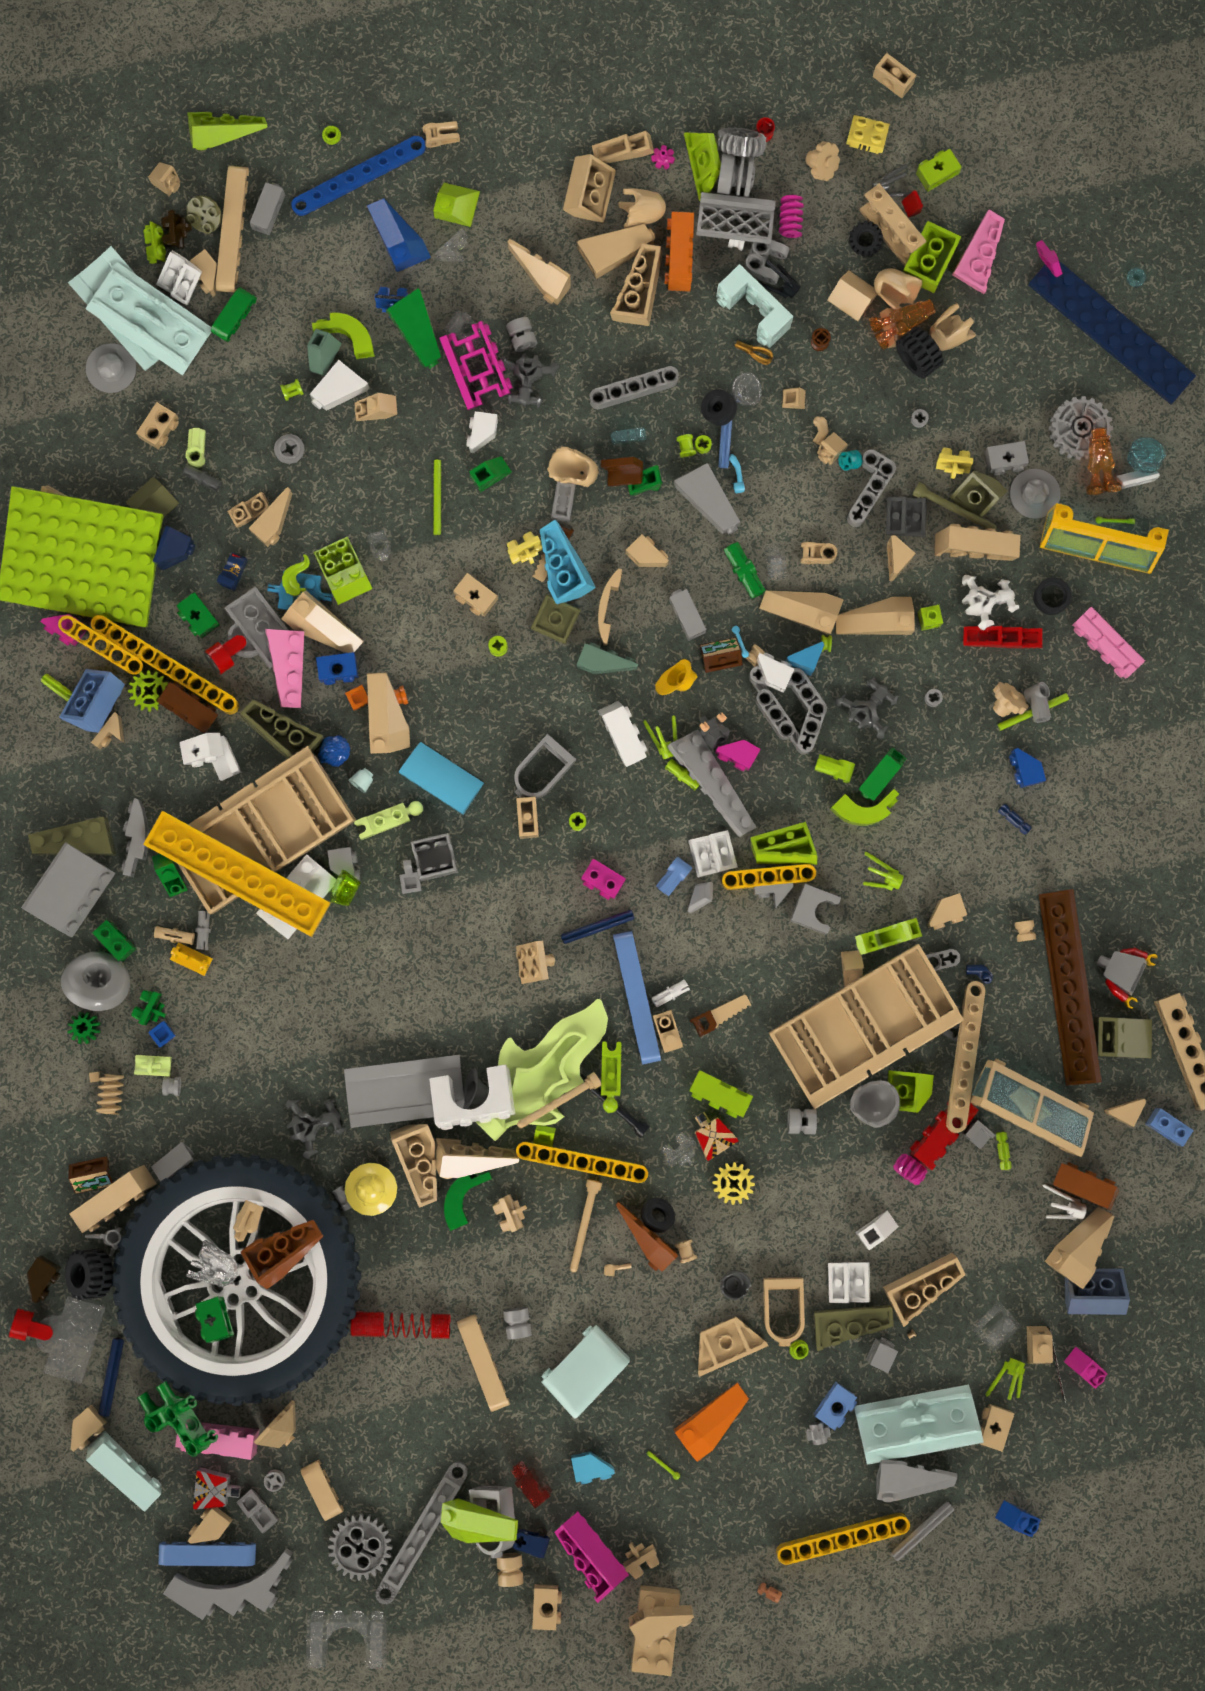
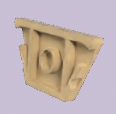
M734 1316L700 1332L699 1377L761 1350L767 1347L768 1344Z

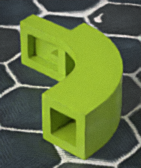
M330 313L329 321L320 319L316 323H312L313 332L315 329H319L330 334L341 333L349 337L353 342L356 359L375 357L373 344L367 329L354 317L343 313Z
M893 789L879 804L868 808L858 806L844 794L830 810L847 823L858 826L872 825L882 821L891 814L886 807L891 808L898 801L896 797L899 793Z
M917 918L855 936L860 955L921 937L922 933Z

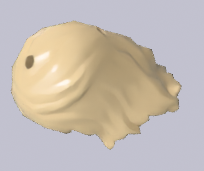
M569 447L556 449L547 468L549 477L555 481L572 483L583 487H589L593 484L599 473L595 461L580 451L570 449Z

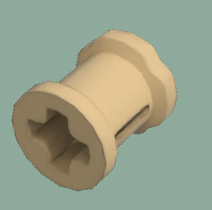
M691 1239L675 1244L681 1256V1263L697 1259V1255H694L691 1246Z

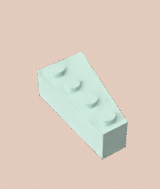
M105 1430L88 1447L86 1461L144 1512L161 1495V1483L156 1478H151L145 1468L138 1465Z

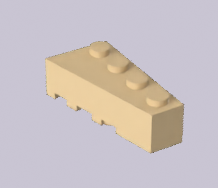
M641 245L632 264V269L626 277L623 289L617 297V302L610 312L613 321L644 326L650 325L663 255L661 246Z

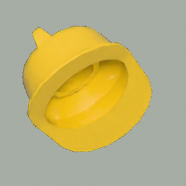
M686 659L680 660L673 667L666 670L655 685L656 692L660 695H667L675 690H688L698 677L691 669L690 661Z

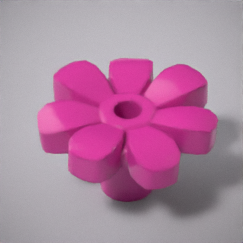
M665 145L661 146V150L655 148L654 155L651 156V161L656 162L655 167L658 169L662 165L664 169H668L669 163L673 164L675 158L672 157L674 151L672 149L667 151Z

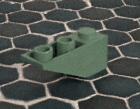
M585 643L577 662V668L592 674L637 670L638 664L635 663L636 660L630 657H625V659L619 657L615 651L607 650L606 652L601 650L597 644L590 643L588 645Z

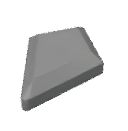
M712 882L695 884L687 912L693 913L712 902Z

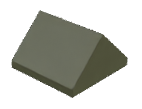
M154 477L126 501L131 508L162 513L163 518L179 504Z

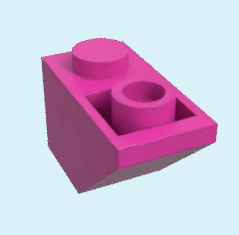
M70 614L43 618L40 621L45 625L43 629L52 635L57 633L61 636L59 640L67 646L70 643L74 646L77 645L78 642L63 633L58 627L59 619L63 616H71ZM65 619L62 621L61 626L63 629L69 630L72 628L73 623L71 620ZM80 630L78 637L81 639L87 630Z
M745 740L720 746L715 753L718 754L717 758L724 762L729 760L735 764V768L744 772V770L749 771L760 748Z
M1077 1347L1073 1349L1064 1361L1066 1365L1095 1389L1104 1382L1107 1373L1096 1362Z

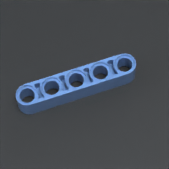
M186 1542L159 1543V1565H255L256 1543L253 1542L251 1544H245V1542H231V1544H225V1542H212V1544H206V1542L186 1544Z

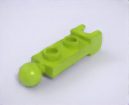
M604 1041L602 1042L601 1096H607V1099L603 1102V1109L607 1113H614L618 1109V1102L614 1098L615 1096H620L621 1042H617L616 1049L610 1051L607 1048V1042Z

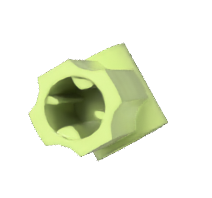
M200 428L189 429L186 459L191 466L199 469L205 464L206 431ZM194 455L200 456L198 460H191Z

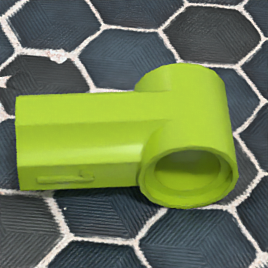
M819 754L814 770L833 776L836 780L839 778L844 780L843 782L850 783L855 764Z

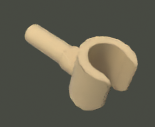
M631 1263L623 1265L607 1264L604 1267V1275L614 1276L615 1270L631 1268Z

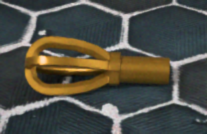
M739 340L735 344L736 348L747 352V354H750L752 358L761 364L768 365L773 360V352L770 349L748 345ZM753 351L768 355L770 358L766 359L764 357H761Z

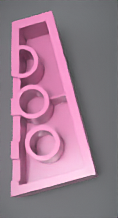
M200 1422L206 1432L215 1430L216 1433L213 1436L218 1435V1440L211 1443L208 1449L201 1453H213L249 1460L256 1454L257 1444L254 1441L259 1436V1429ZM177 1435L175 1447H178L181 1451L186 1452L184 1446L180 1442L179 1436Z

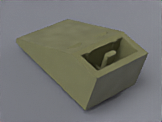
M1094 1017V1032L1098 1056L1151 1058L1152 1020Z

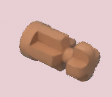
M764 1582L758 1587V1594L762 1595L764 1592L766 1593V1598L775 1603L779 1602L782 1596L781 1591L771 1586L767 1589Z

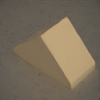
M1140 1098L1105 1109L1104 1111L1105 1114L1128 1126L1134 1127L1146 1104V1100Z

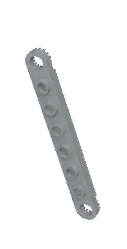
M454 1462L449 1466L376 1590V1598L379 1603L389 1604L396 1597L441 1521L442 1503L453 1500L466 1479L468 1469L464 1463ZM455 1467H461L463 1470V1475L459 1478L452 1474V1470ZM383 1588H388L391 1592V1597L387 1599L382 1598L380 1591Z

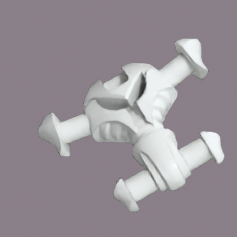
M963 576L962 584L964 586L968 585L970 591L962 600V603L970 605L965 610L966 614L981 616V622L978 625L981 630L984 631L987 627L994 625V622L989 620L988 616L991 614L993 605L1007 603L1008 611L1012 613L1019 609V605H1016L1014 601L1015 593L1008 586L1009 580L1001 579L997 584L1001 586L1002 590H997L993 593L982 586L978 587L974 581L976 576Z

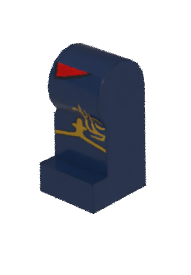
M232 552L222 573L218 576V584L235 591L247 564V558Z

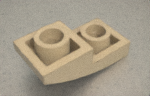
M260 492L248 501H242L227 512L238 528L261 516L270 504L264 493Z

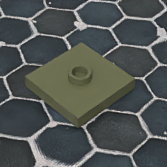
M546 594L531 626V630L565 645L581 609L565 602L556 604L553 597Z

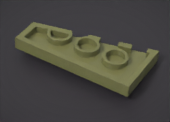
M892 1306L814 1311L816 1350L820 1351L823 1348L832 1345L836 1346L841 1344V1342L850 1339L854 1340L868 1333L872 1334L893 1327Z

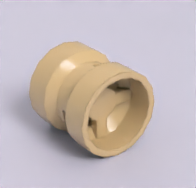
M1034 920L1015 923V929L1019 932L1017 942L1036 940V934L1032 932Z

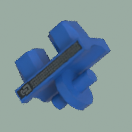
M380 287L378 294H375L376 308H382V312H386V309L408 295L407 289L399 288L397 289V295H390V288Z

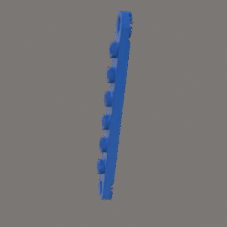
M413 136L295 197L291 204L294 213L304 216L422 155L426 150L424 139L420 136ZM414 142H420L422 146L419 150H413L411 145ZM299 202H305L306 208L298 210L296 205Z

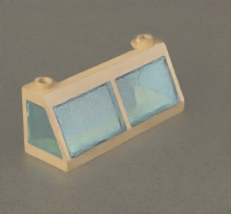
M987 1060L971 1093L970 1103L975 1106L978 1105L984 1110L1035 1134L1067 1153L1082 1157L1094 1112L1088 1110L1089 1106L1079 1101L1076 1104L1006 1068V1063L1001 1060Z

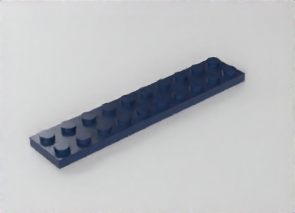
M1060 261L1062 275L1055 277L1045 264L1029 282L1028 286L1171 405L1196 375Z

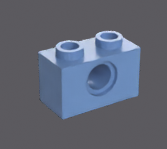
M1155 1108L1145 1123L1177 1146L1182 1147L1194 1131L1161 1108Z
M835 1382L814 1412V1415L833 1430L837 1427L840 1428L845 1422L846 1418L844 1416L848 1410L851 1412L856 1406L857 1402L855 1400L857 1397ZM835 1402H840L842 1404L841 1409L837 1412L833 1411L832 1405Z

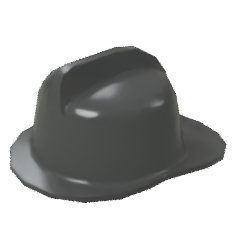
M475 1068L471 1069L468 1073L464 1087L463 1109L467 1110L481 1106L489 1094L488 1087L478 1081V1072Z

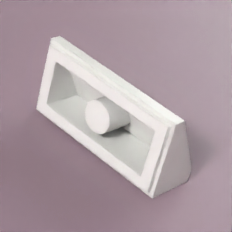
M1151 467L1118 475L1116 479L1119 489H1125L1153 482L1160 475Z

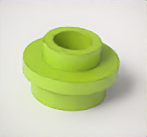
M335 126L326 127L322 133L323 140L329 145L337 144L341 139L340 130ZM334 133L335 137L329 138V134Z
M795 1340L789 1348L790 1355L797 1360L805 1358L809 1352L807 1343L803 1340Z

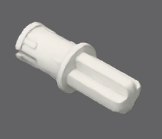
M683 979L670 988L667 986L666 990L653 996L652 1001L656 1007H659L672 999L675 1000V997L690 989Z

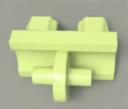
M136 1055L134 1074L170 1076L172 1057Z

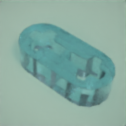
M645 428L620 430L610 434L613 445L639 442L647 439Z

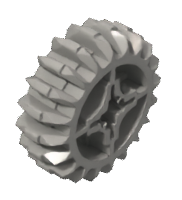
M736 127L722 128L716 136L717 149L734 156L758 157L764 153L766 137L754 130Z

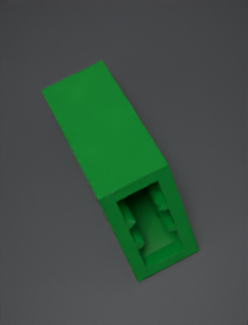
M891 747L860 786L861 795L868 800L874 801L902 767L907 758Z

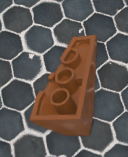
M618 1201L616 1206L646 1258L649 1260L648 1265L655 1271L659 1269L663 1272L677 1258V1252L653 1231L649 1230L642 1221Z
M311 1220L294 1226L291 1230L282 1233L277 1232L271 1237L255 1240L240 1251L256 1282L268 1289L281 1280L323 1237V1234L316 1222Z

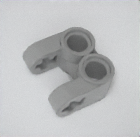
M771 240V244L753 242L746 259L745 270L755 279L776 285L779 275L771 268L765 267L766 260L769 255L779 259H786L790 249L788 246ZM763 246L766 250L761 252L757 250V247ZM756 263L759 265V267L755 269L752 268L750 264Z

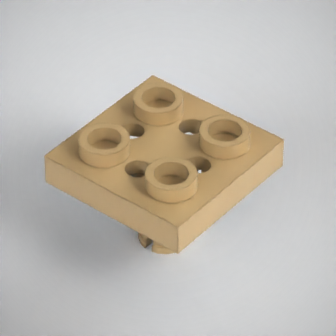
M543 941L516 946L521 984L549 979L547 966H554L555 958L552 954L545 955Z

